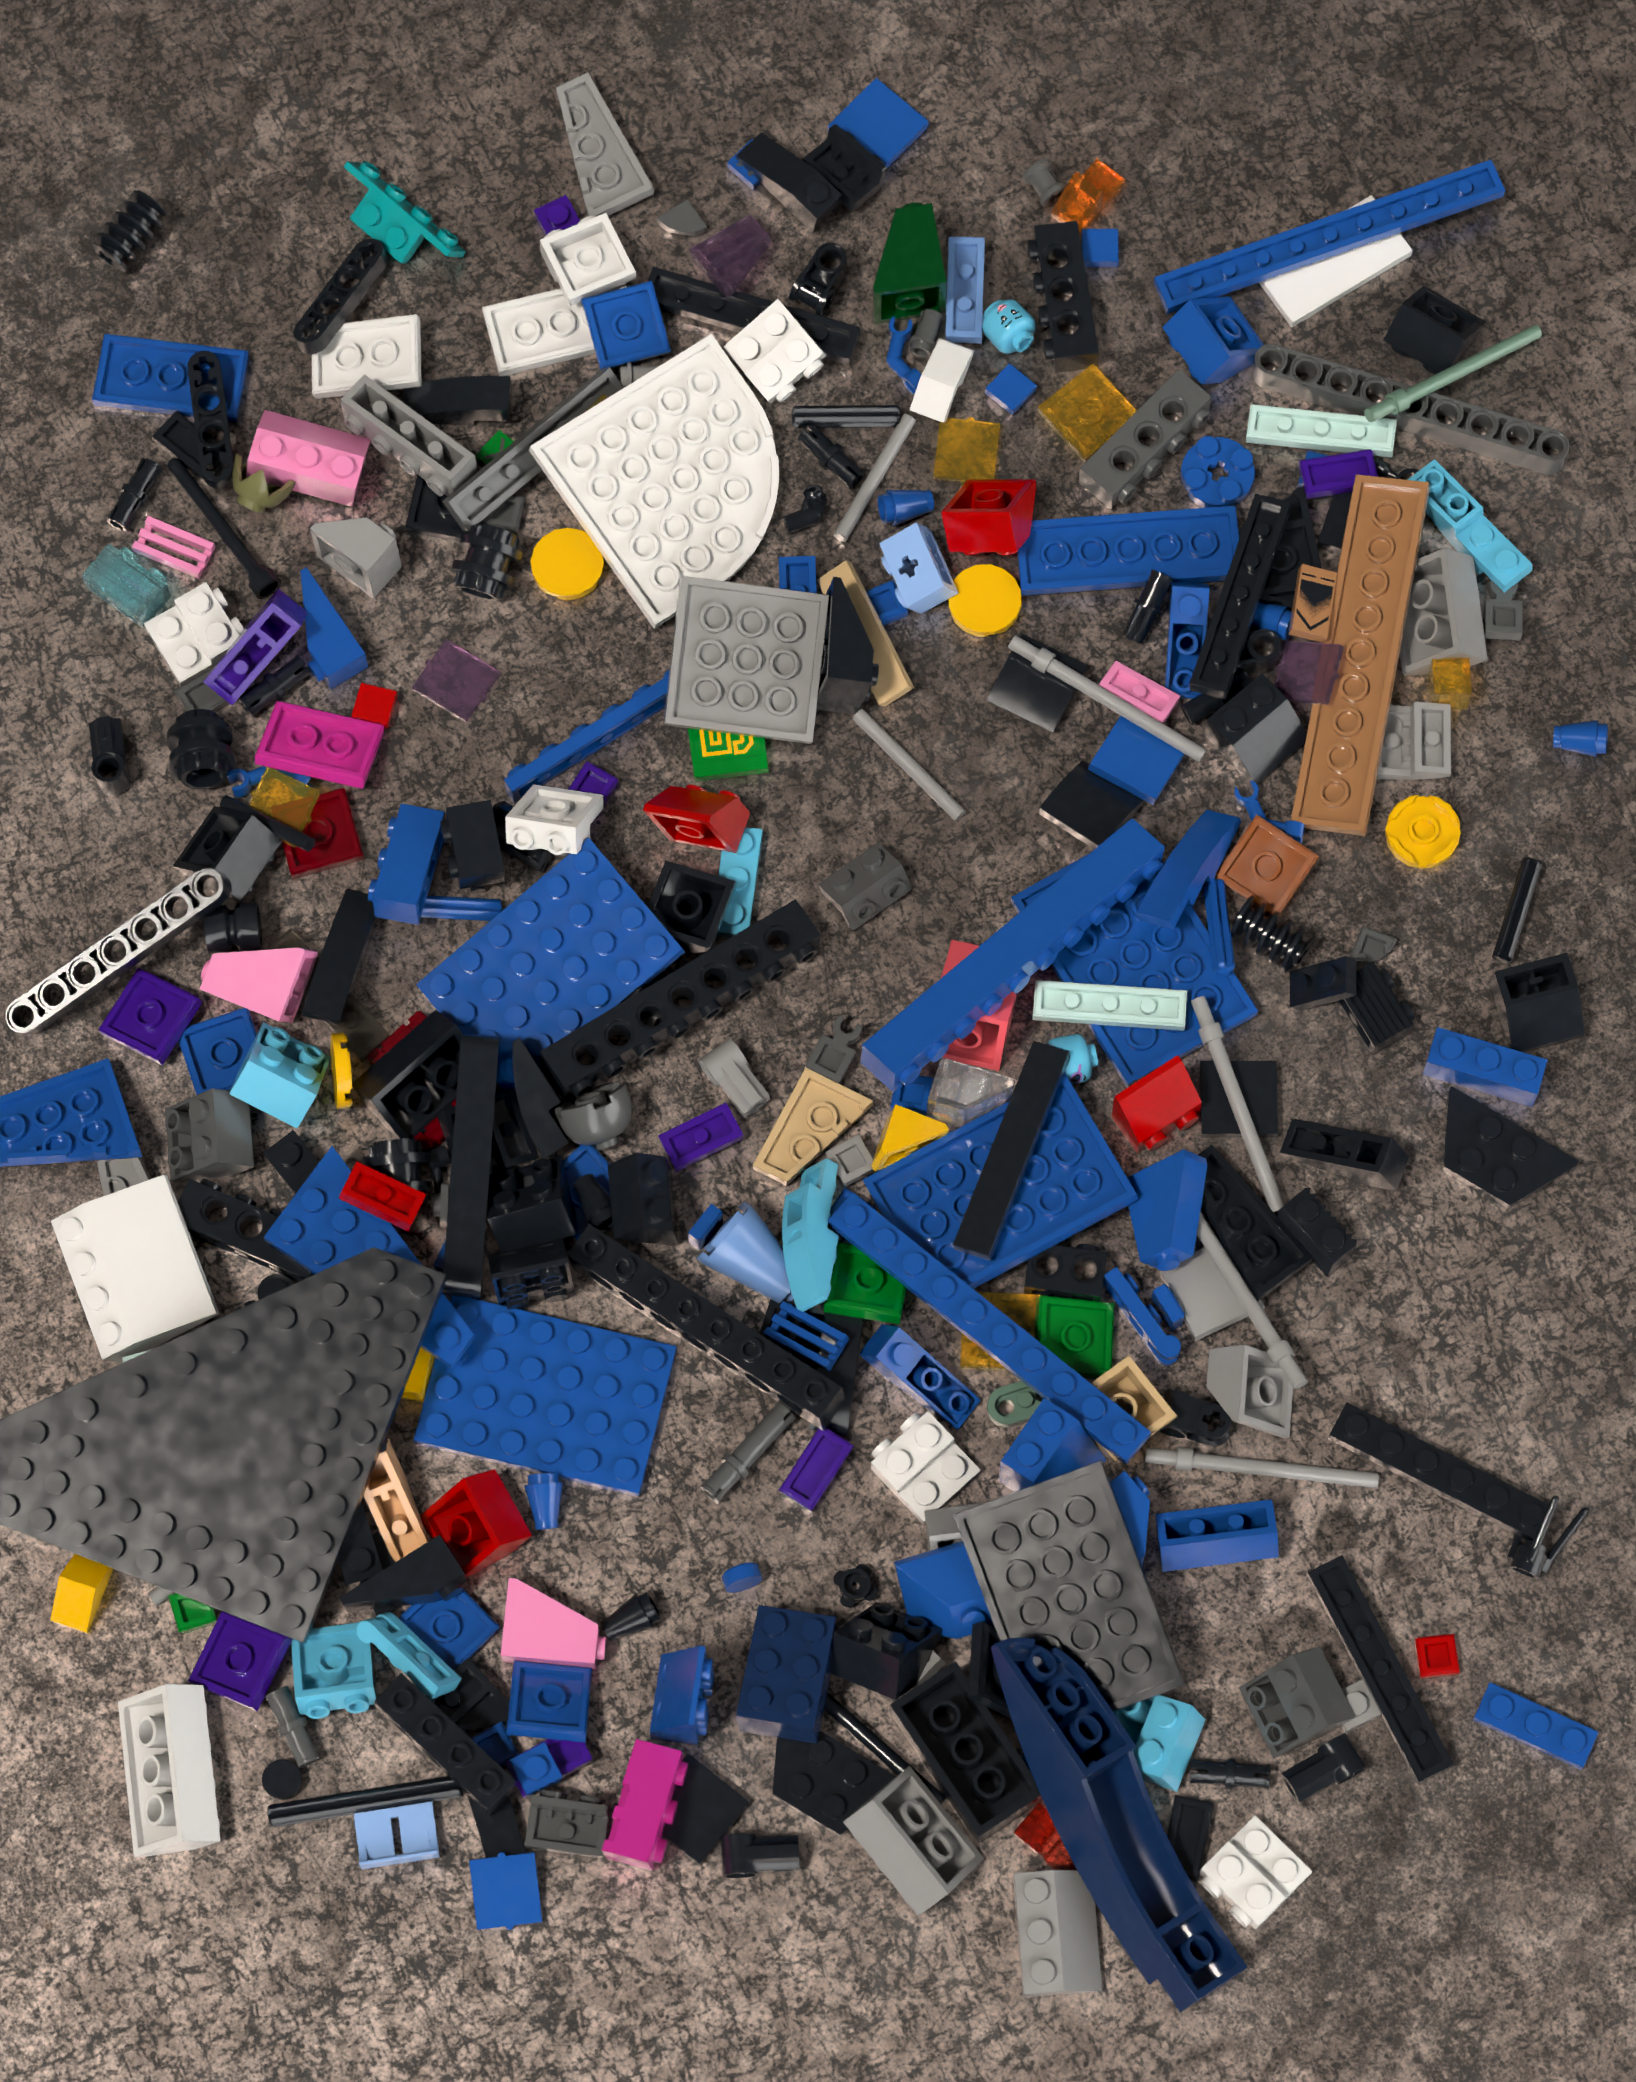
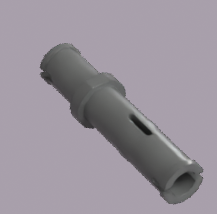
M777 1402L773 1409L731 1454L726 1453L722 1457V1464L700 1486L703 1492L707 1491L706 1495L712 1501L719 1504L721 1499L739 1479L744 1480L749 1475L748 1469L789 1424L796 1419L793 1413L788 1414L790 1410Z

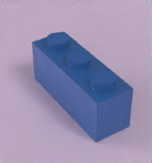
M401 803L397 817H391L387 831V837L390 839L387 848H381L378 858V870H380L378 879L371 880L368 891V901L373 902L375 917L419 925L444 843L440 821L446 820L445 811Z
M1437 1027L1422 1075L1533 1107L1548 1059Z
M1272 1499L1155 1514L1162 1572L1279 1557L1278 1531Z

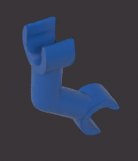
M894 316L889 321L891 340L886 363L902 379L908 391L915 395L922 374L917 369H912L901 358L905 341L909 340L913 334L912 321L909 319L906 330L897 331L895 330Z
M266 766L248 772L242 769H234L226 775L230 784L236 781H244L241 785L232 788L234 797L246 796L252 786L272 778L287 785L293 793L303 798H306L314 787L308 783L311 779L309 776Z
M1253 780L1250 781V785L1254 793L1250 797H1242L1238 788H1234L1236 802L1246 808L1251 821L1257 814L1302 844L1305 824L1297 821L1281 822L1267 819L1258 801V786Z

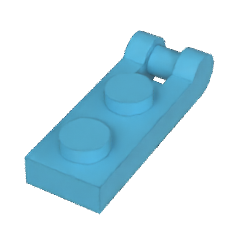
M385 1612L377 1615L375 1618L363 1620L357 1625L358 1638L363 1643L368 1644L372 1642L389 1658L393 1666L407 1675L416 1684V1687L431 1699L454 1691L462 1678L393 1613Z

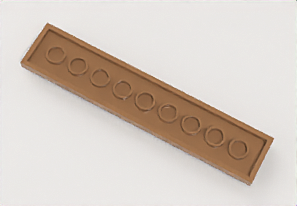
M1357 474L1355 476L1338 566L1328 638L1323 646L1291 821L1305 824L1304 829L1366 836L1430 492L1429 482Z

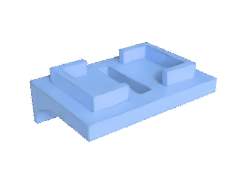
M432 1801L354 1813L361 1870L440 1857ZM398 1818L403 1854L399 1855L395 1854L391 1819Z

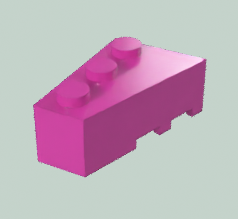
M639 1739L635 1740L622 1782L623 1788L618 1806L615 1805L612 1819L614 1821L609 1839H605L602 1847V1852L606 1859L653 1871L655 1862L662 1863L667 1846V1840L662 1839L664 1824L672 1825L678 1801L671 1799L675 1785L683 1786L688 1769V1763L682 1762L684 1757L682 1751Z

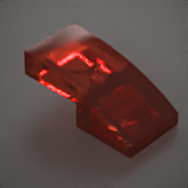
M1038 1802L1013 1832L1014 1835L1053 1870H1077L1053 1824L1047 1808Z

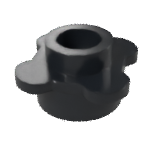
M859 1564L856 1568L849 1569L846 1572L838 1571L834 1575V1584L839 1587L842 1595L840 1603L845 1608H852L857 1602L863 1600L871 1602L877 1597V1588L871 1584L869 1577L871 1570L867 1565ZM853 1583L859 1584V1588L857 1590H854L852 1588Z

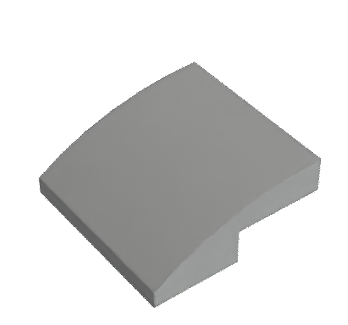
M1414 701L1411 706L1390 705L1377 779L1419 780L1449 777L1451 775V704Z
M1219 1240L1220 1243H1221V1245L1223 1246V1248H1224L1225 1251L1227 1252V1250H1226V1248L1224 1247L1222 1241ZM1205 1247L1195 1251L1192 1257L1180 1262L1177 1268L1169 1271L1159 1270L1164 1284L1168 1286L1185 1313L1183 1321L1195 1341L1249 1317ZM1261 1299L1260 1301H1258V1303L1264 1310L1265 1307Z

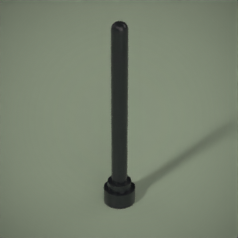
M177 458L170 459L167 464L168 469L248 573V587L257 599H264L273 594L281 585L279 577L271 568L259 565L183 463Z

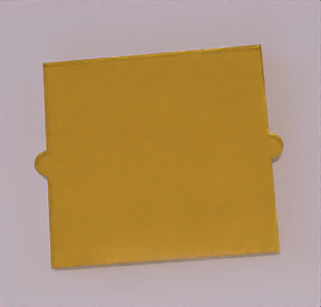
M968 417L967 420L947 418L946 422H940L933 479L958 481L961 485H964L967 480L994 479L1000 423L974 421L972 417Z
M266 767L257 789L251 792L253 798L249 806L303 832L306 823L311 822L310 814L321 791L273 768ZM281 839L282 842L296 848L295 845Z

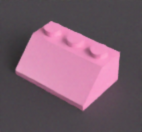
M264 410L248 457L246 478L259 470H263L267 484L282 487L289 480L296 482L293 491L352 507L371 440Z

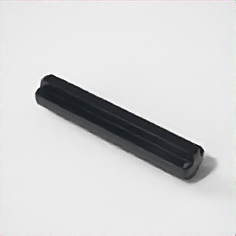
M897 405L794 406L792 409V424L795 428H807L810 424H814L817 428L896 427L900 421V409Z
M1525 857L1521 862L1492 955L1495 961L1504 964L1512 962L1542 867V863L1536 859Z

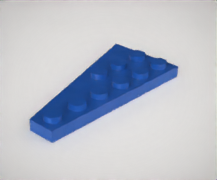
M109 1058L0 1096V1167L143 1157Z

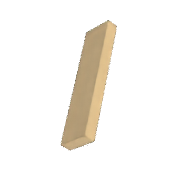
M844 561L818 578L817 582L823 594L826 595L833 577H840L874 649L873 664L879 665L877 684L876 686H871V690L879 706L885 707L912 690L914 686L853 564L849 561Z

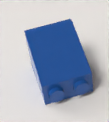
M1044 1397L1002 1458L998 1481L1016 1492L1103 1460V1463H1105L1106 1458L1075 1417Z

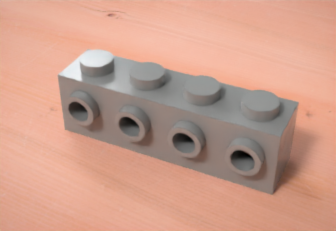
M365 374L340 399L344 414L343 421L350 431L356 435L362 433L369 438L372 445L381 454L392 455L408 474L412 476L417 474L426 480L428 487L437 495L442 496L445 494L448 497L478 472L473 453Z

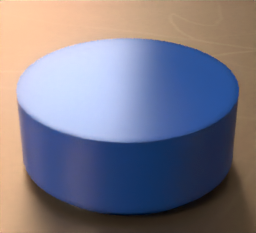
M752 1562L736 1565L725 1571L721 1577L725 1590L728 1593L742 1592L758 1585L763 1580L758 1564Z

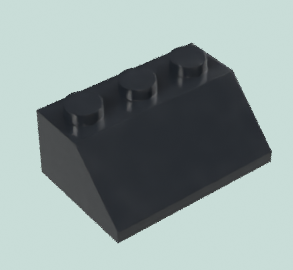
M437 1010L433 1011L352 1083L353 1089L369 1110L396 1139L414 1138L419 1132L424 1133L426 1131L424 1128L437 1117L436 1113L445 1108L453 1107L451 1103L456 1099L461 1034L463 1033L454 1022Z

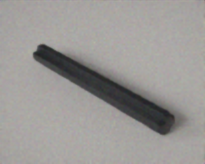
M447 1776L271 1804L268 1806L267 1814L269 1824L272 1827L353 1815L360 1812L460 1798L463 1796V1790Z

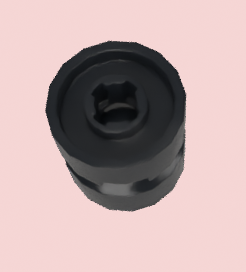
M257 901L237 903L234 910H230L226 904L220 905L204 916L205 939L209 955L229 953L233 946H237L241 952L262 950V926Z

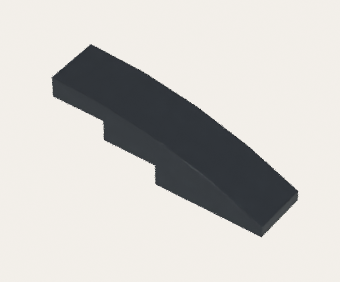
M346 889L316 967L303 1006V1016L340 1025L348 997H351L359 969L363 966L378 918L374 916L373 902L368 901V894Z

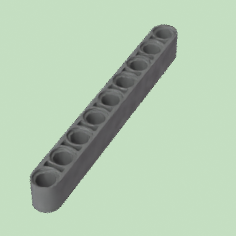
M1266 344L1258 349L1255 354L1252 372L1254 381L1262 388L1346 414L1365 416V409L1377 404L1367 398L1368 395H1378L1385 400L1387 394L1399 388L1405 390L1411 387V385L1276 344ZM1269 362L1275 364L1278 368L1276 370H1267L1263 368L1262 364ZM1301 373H1307L1311 375L1313 379L1310 381H1302L1297 377V375ZM1342 384L1348 390L1339 392L1334 390L1332 385ZM1433 392L1410 403L1411 406L1418 410L1416 413L1402 411L1396 415L1390 413L1382 417L1397 419L1396 429L1547 475L1556 474L1563 468L1569 452L1570 444L1568 438L1558 430ZM1447 416L1452 419L1453 423L1443 424L1439 422L1437 417ZM1483 427L1488 431V434L1479 435L1472 428ZM1515 437L1520 439L1524 444L1520 446L1512 445L1507 439ZM1552 448L1559 455L1555 457L1548 456L1543 452V449Z

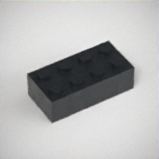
M955 1661L890 1704L889 1713L978 1844L1043 1801L1032 1773L988 1708L968 1698L969 1680Z

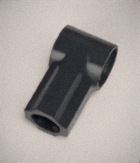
M110 716L98 717L89 723L93 758L91 770L103 794L119 796L127 791L131 781L127 770L122 721L120 718H112ZM110 770H118L114 777H103Z
M1343 1733L1316 1750V1754L1284 1771L1281 1776L1292 1797L1300 1804L1334 1783L1339 1785L1362 1772L1366 1766L1347 1734Z
M735 1833L721 1836L722 1877L749 1878L757 1876L758 1873L800 1871L798 1835L756 1837L755 1834Z

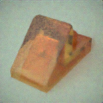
M1096 159L1083 175L1077 172L1072 175L1051 211V216L1059 222L1077 220L1080 235L1082 229H1086L1125 186V179L1099 159Z

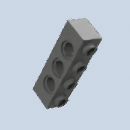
M1178 369L1080 468L1079 483L1110 510L1119 502L1125 504L1136 492V485L1144 477L1149 479L1158 471L1162 464L1161 460L1167 453H1176L1185 443V435L1193 427L1199 429L1206 423L1211 415L1209 410L1212 396ZM1168 413H1175L1179 415L1181 419L1178 421H1169L1164 417V415ZM1151 438L1156 441V444L1145 446L1139 440ZM1124 462L1132 468L1128 471H1120L1114 465Z

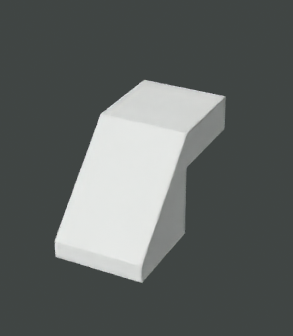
M939 338L920 377L910 411L943 423L946 422L957 388L963 385L974 350Z

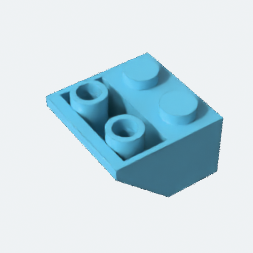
M263 1022L236 1075L229 1094L298 1129L318 1094L331 1056L323 1053L321 1049L314 1045L305 1044L295 1039L285 1030L272 1027Z
M1156 1695L1113 1711L1137 1746L1133 1753L1143 1781L1177 1792L1206 1719L1192 1705L1162 1695Z

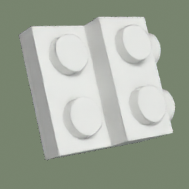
M606 213L597 217L593 215L585 217L575 226L565 230H553L543 239H540L541 255L555 283H559L570 306L581 302V299L598 295L636 279V271Z
M779 299L723 346L748 379L771 404L776 399L779 403L786 400L796 390L793 384L803 376L808 379L816 374L824 365L821 360L827 356Z
M207 582L174 600L176 606L144 623L146 631L181 687L213 669L244 630L237 617L230 620L226 615L224 609L229 606L219 588L211 590Z
M533 784L505 816L506 844H513L521 850L545 849L554 855L578 854L582 843L588 837L590 838V824L604 809L603 795Z
M929 1411L922 1417L917 1412L911 1415L900 1427L904 1432L893 1443L889 1438L885 1439L871 1453L875 1458L871 1462V1470L923 1525L925 1524V1510L943 1508L981 1473L976 1464L954 1442L953 1436Z
M1254 1816L1201 1868L1200 1875L1204 1879L1200 1883L1214 1898L1218 1899L1222 1896L1232 1906L1229 1912L1241 1925L1247 1927L1251 1924L1257 1930L1311 1875L1312 1871L1261 1820Z

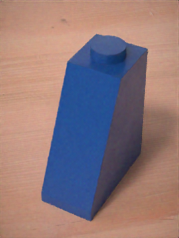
M1183 1149L1127 1177L1138 1196V1200L1128 1205L1140 1262L1155 1267L1160 1271H1169L1177 1268L1180 1262L1194 1255L1207 1171L1206 1158Z

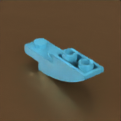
M1435 459L1408 479L1429 482L1430 492L1426 508L1427 515L1456 551L1473 556L1475 571L1479 575L1484 572L1505 593L1532 572L1533 564L1483 515L1484 508Z
M828 1158L802 1172L800 1188L787 1194L784 1200L782 1241L785 1268L796 1308L801 1312L827 1300L831 1292L830 1281L833 1265L837 1259L836 1248L839 1235L829 1230L827 1226L828 1219L831 1217L830 1209L833 1194L837 1187L836 1175L838 1164Z

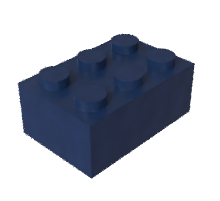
M764 1605L758 1606L736 1712V1719L741 1732L817 1744L831 1677L830 1665L833 1632L838 1629L836 1617Z

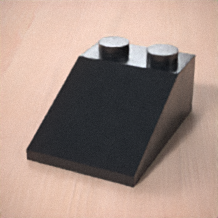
M833 577L826 595H829L816 710L855 715L860 710L862 703L869 701L871 686H876L879 665L873 664L874 649L840 577Z

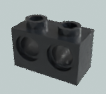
M1061 1242L1028 1259L1023 1295L1100 1302L1107 1252H1101L1099 1247L1090 1244H1078L1076 1248L1061 1246ZM1042 1261H1050L1056 1266L1057 1270L1051 1275H1043L1038 1272L1036 1265ZM1080 1266H1088L1094 1271L1095 1276L1090 1280H1081L1075 1275L1074 1271Z

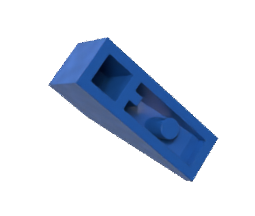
M306 567L300 571L303 605L304 610L307 611L305 617L307 646L311 658L307 665L318 682L324 680L330 690L368 668V663L364 651Z

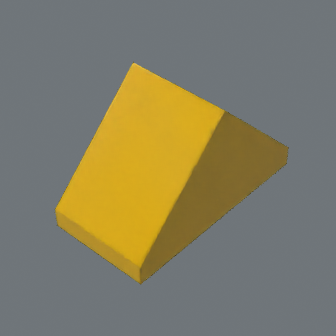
M895 1104L885 1122L871 1166L874 1172L888 1167L947 1135L949 1132L947 1125Z
M74 1554L59 1575L50 1620L88 1634L113 1568Z

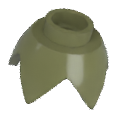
M236 454L232 481L234 491L239 494L237 498L238 503L253 511L263 513L266 507L274 508L292 492L295 481L289 480L282 487L267 484L263 470H259L246 478L247 461L241 466L242 456Z

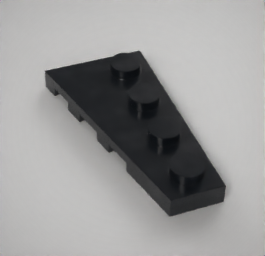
M1210 1145L1198 1154L1206 1158L1207 1161L1201 1206L1240 1275L1256 1300L1260 1301L1306 1267L1314 1257L1216 1148Z

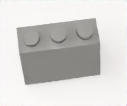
M1445 547L1417 559L1399 654L1403 676L1459 672L1488 660L1473 556Z
M911 1766L897 1775L843 1821L853 1837L862 1845L877 1864L880 1871L886 1875L902 1895L904 1901L911 1906L918 1916L948 1895L984 1860V1857Z
M1046 1870L1014 1873L1013 1886L1022 1996L1036 1997L1102 1992L1095 1901L1078 1871Z

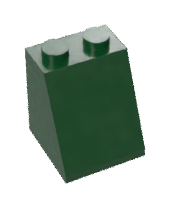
M913 202L895 210L873 285L874 324L889 322L894 316L895 321L919 318L921 311H925V309H932L941 314L946 313L947 281L932 203L922 204Z

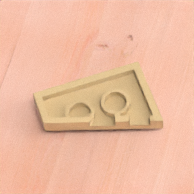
M805 1068L756 1158L753 1169L788 1186L873 1106V1100Z

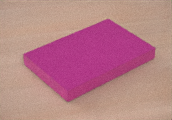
M276 701L255 754V764L364 789L384 735V725Z

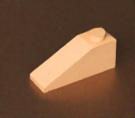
M386 1439L363 1496L395 1563L427 1543L429 1539L404 1471L389 1439Z

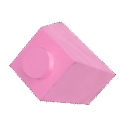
M285 948L212 954L211 959L205 963L202 969L201 979L203 981L200 990L276 1021L293 1023L319 952L305 948Z
M509 1578L501 1646L503 1663L525 1661L587 1667L597 1671V1661L605 1660L607 1637L600 1636L599 1625L516 1578Z

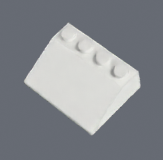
M161 1175L86 1202L51 1220L102 1360L123 1363L122 1357L151 1350L220 1314L167 1175Z

